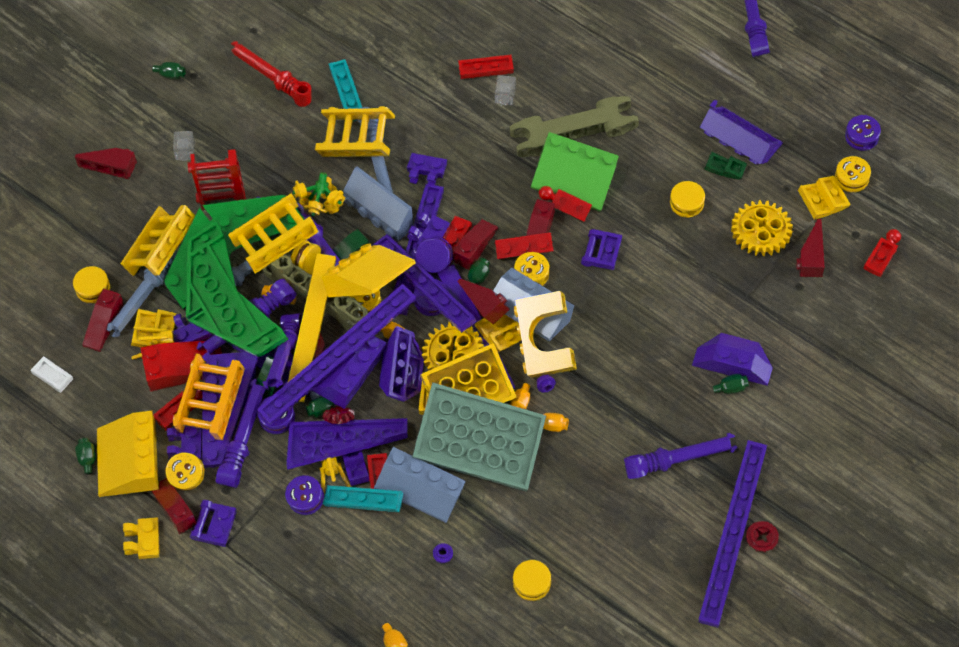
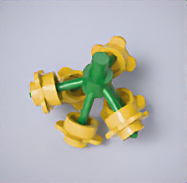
M321 172L319 181H316L313 186L305 187L304 183L295 181L296 185L293 187L292 193L295 198H299V203L304 209L309 210L308 213L313 216H319V213L326 212L334 214L339 211V207L343 205L345 200L343 191H338L337 187L333 186L332 179L327 177V173ZM320 196L323 199H327L323 204L319 202Z

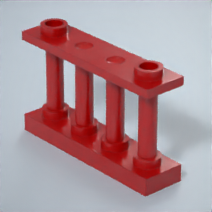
M236 149L228 150V158L220 161L196 163L195 155L190 154L191 162H187L188 172L193 175L197 190L196 202L197 204L200 203L202 210H205L203 207L205 201L229 198L237 201L246 200ZM216 168L228 169L226 171L199 173L198 171ZM229 178L230 180L203 184L201 182L203 180ZM231 188V190H233L204 194V191L207 190H217Z

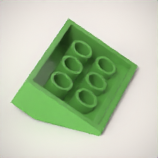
M549 132L541 151L531 188L539 191L541 187L549 186L555 194L560 189L592 204L591 209L601 212L619 156Z

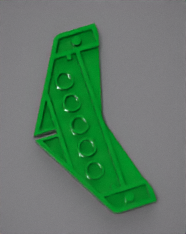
M285 195L203 205L212 218L211 221H209L199 207L164 280L166 287L183 310L186 309L189 238L217 221L223 229L228 254L230 255L236 249L243 246L240 244L235 247L228 234L279 202L282 198L286 197ZM289 213L279 219L287 230L297 225ZM274 224L263 229L269 237L280 233ZM258 234L248 239L250 244L261 240Z
M215 221L191 236L188 240L186 318L188 321L256 357L267 354L287 341L288 337L284 331L237 291L224 232L219 223Z

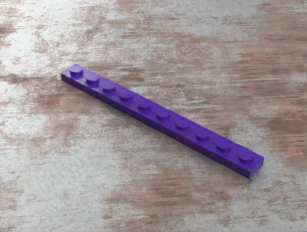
M404 284L399 286L257 409V412L270 425L273 424L416 300V296Z
M750 440L747 442L699 616V623L719 627L767 449L765 444Z

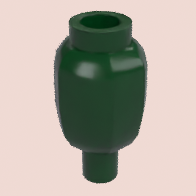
M164 62L160 66L153 65L152 67L153 72L160 73L161 76L168 79L177 80L184 77L186 73L185 67L174 62Z
M480 258L473 262L468 272L469 282L477 285L484 282L490 272V262L488 260Z
M733 374L723 378L720 384L713 386L714 393L736 394L744 391L746 387H749L747 376Z
M321 396L311 400L309 405L305 406L309 417L319 418L323 416L326 410L334 408L336 404Z
M82 438L78 440V444L75 447L78 463L84 467L85 475L93 473L92 465L95 462V449L89 438Z

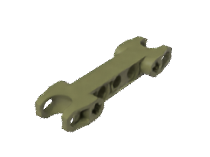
M609 97L598 101L596 109L544 122L540 116L525 118L511 125L509 133L514 138L526 137L529 139L516 146L518 157H536L541 155L549 132L571 140L604 131L608 137H616L637 128L639 120L634 115L622 116L619 114L631 107L630 97Z
M284 254L262 269L263 273L274 283L280 279H285L297 294L307 300L312 276L293 264L289 256ZM350 296L328 297L327 301H333L326 303L325 312L335 318L338 324L347 331L368 314L367 309ZM358 311H362L364 313L363 316H361L358 313Z

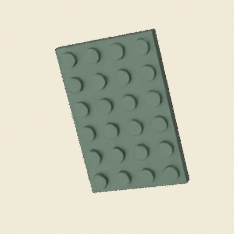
M432 383L412 458L527 491L546 415Z

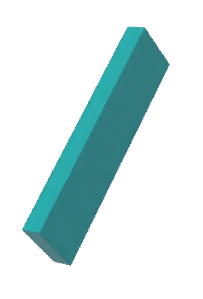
M346 59L329 63V69L343 109L362 108Z
M327 485L323 504L328 507L399 512L403 493L402 491Z

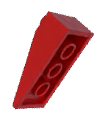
M205 341L159 343L141 347L144 370L150 392L186 384L191 371L190 365L192 360L195 359L196 354H200L203 358V355L207 353L204 347L199 351L197 350L198 343H204ZM221 347L210 355L222 354Z

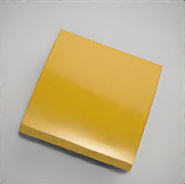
M834 176L818 178L816 183L802 185L798 189L814 219L837 213L851 205Z
M138 309L135 326L168 328V330L174 331L175 322L173 316L177 313L159 309L157 313ZM134 329L131 346L146 347L158 344L157 340L138 341L137 338L156 336L159 332Z
M507 315L501 317L494 325L485 318L475 324L489 345L494 343L498 353L522 341L521 336L517 332V325L519 323Z

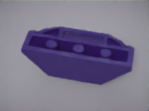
M398 326L394 328L383 351L379 386L386 396L405 402L421 392L422 379L420 374L423 373L424 359L421 349L415 340L414 332Z
M720 333L699 346L692 366L728 376L733 374L746 375L748 381L768 386L773 368L759 342Z

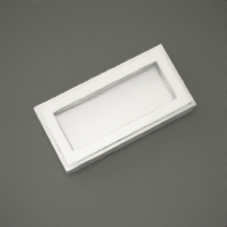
M44 356L31 369L32 374L60 393L73 380L70 374Z

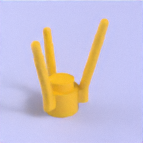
M133 327L135 330L159 332L156 336L138 337V341L157 340L158 344L174 343L173 331L168 330V328ZM139 353L137 355L132 356L131 358L133 360L141 358L142 354Z
M329 457L321 461V487L324 491V496L325 474L331 476L332 481L335 482V475L339 471L346 486L352 487L342 469L341 463H337L336 457Z

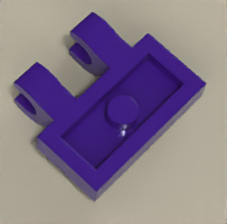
M412 153L407 166V171L410 172L409 177H411L409 183L417 184L419 175L423 174L428 175V184L436 185L437 177L443 178L447 159Z
M419 212L415 223L426 229L422 233L417 227L411 226L407 238L418 242L416 246L418 247L422 241L430 237L443 238L450 223L435 215L430 219L425 213Z
M181 314L173 316L178 328L173 331L175 342L202 341L213 336V334L193 324L187 325V319L185 317L182 318Z
M185 425L183 433H179L176 428L167 429L168 441H181V448L167 446L168 459H171L178 453L185 452L197 456L202 461V428Z

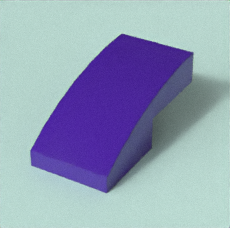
M362 450L342 455L350 486L370 481Z

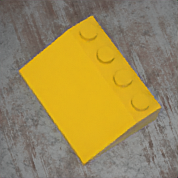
M365 244L360 247L359 251L351 253L349 258L343 259L338 262L337 266L329 268L328 272L322 275L321 278L328 297L374 294L413 266L415 260L381 245L371 246V244Z
M494 343L420 374L428 395L431 384L436 383L501 403L516 398Z
M152 411L131 413L97 428L99 497L159 490L156 422Z

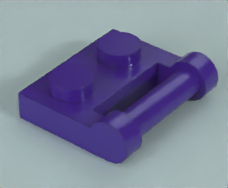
M591 229L588 234L589 241L585 256L582 257L581 264L586 267L595 266L614 270L622 235ZM601 239L597 258L592 257L596 240Z
M202 500L200 505L201 511L195 529L191 531L190 538L195 541L225 547L237 510L234 507ZM212 511L214 514L208 532L203 534L202 530L208 512Z

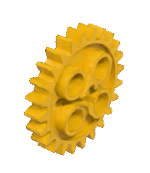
M759 200L757 205L751 201V206L744 204V209L739 208L738 213H735L734 219H732L731 232H733V238L736 239V244L742 243L741 249L743 250L747 247L748 253L752 250L755 251V256L759 252L763 256H765L766 252L772 255L773 250L779 253L780 247L785 248L786 243H789L792 236L793 224H790L791 218H787L788 212L782 213L783 207L776 209V203L770 206L769 201L762 204L761 200Z
M448 322V327L446 328L441 324V330L434 328L435 334L429 333L430 340H424L426 346L422 347L423 352H425L422 354L425 366H428V371L452 361L450 353H453V360L483 348L482 338L479 337L477 331L473 332L472 326L461 333L450 322ZM449 340L447 344H441L443 341ZM462 342H468L467 345L460 346ZM446 358L444 362H438L439 359Z

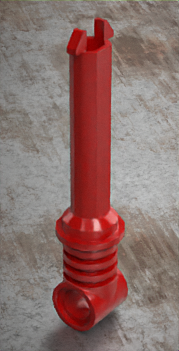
M237 41L231 43L234 46L232 52L235 56L272 80L278 91H284L294 98L296 105L304 107L311 103V85L308 82L297 80L289 71H279L243 45L238 44Z

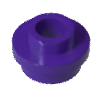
M544 374L537 379V389L539 392H549L554 388L556 381L552 376Z
M438 544L433 549V557L439 563H447L453 557V550L448 544ZM445 550L446 554L441 555L439 552Z

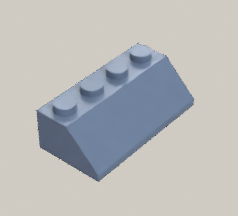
M359 167L354 168L343 190L345 203L349 207H354L362 217L370 219L375 227H380L391 238H395L399 242L408 233L411 226L414 225L412 207Z
M511 268L500 278L493 290L495 293H501L508 300L506 304L510 308L505 315L518 323V317L514 313L515 300L552 293L514 268ZM566 301L568 313L542 319L536 325L534 333L550 341L570 322L574 305Z
M393 447L374 489L402 491L403 503L447 523L466 481L420 459L412 458V455Z

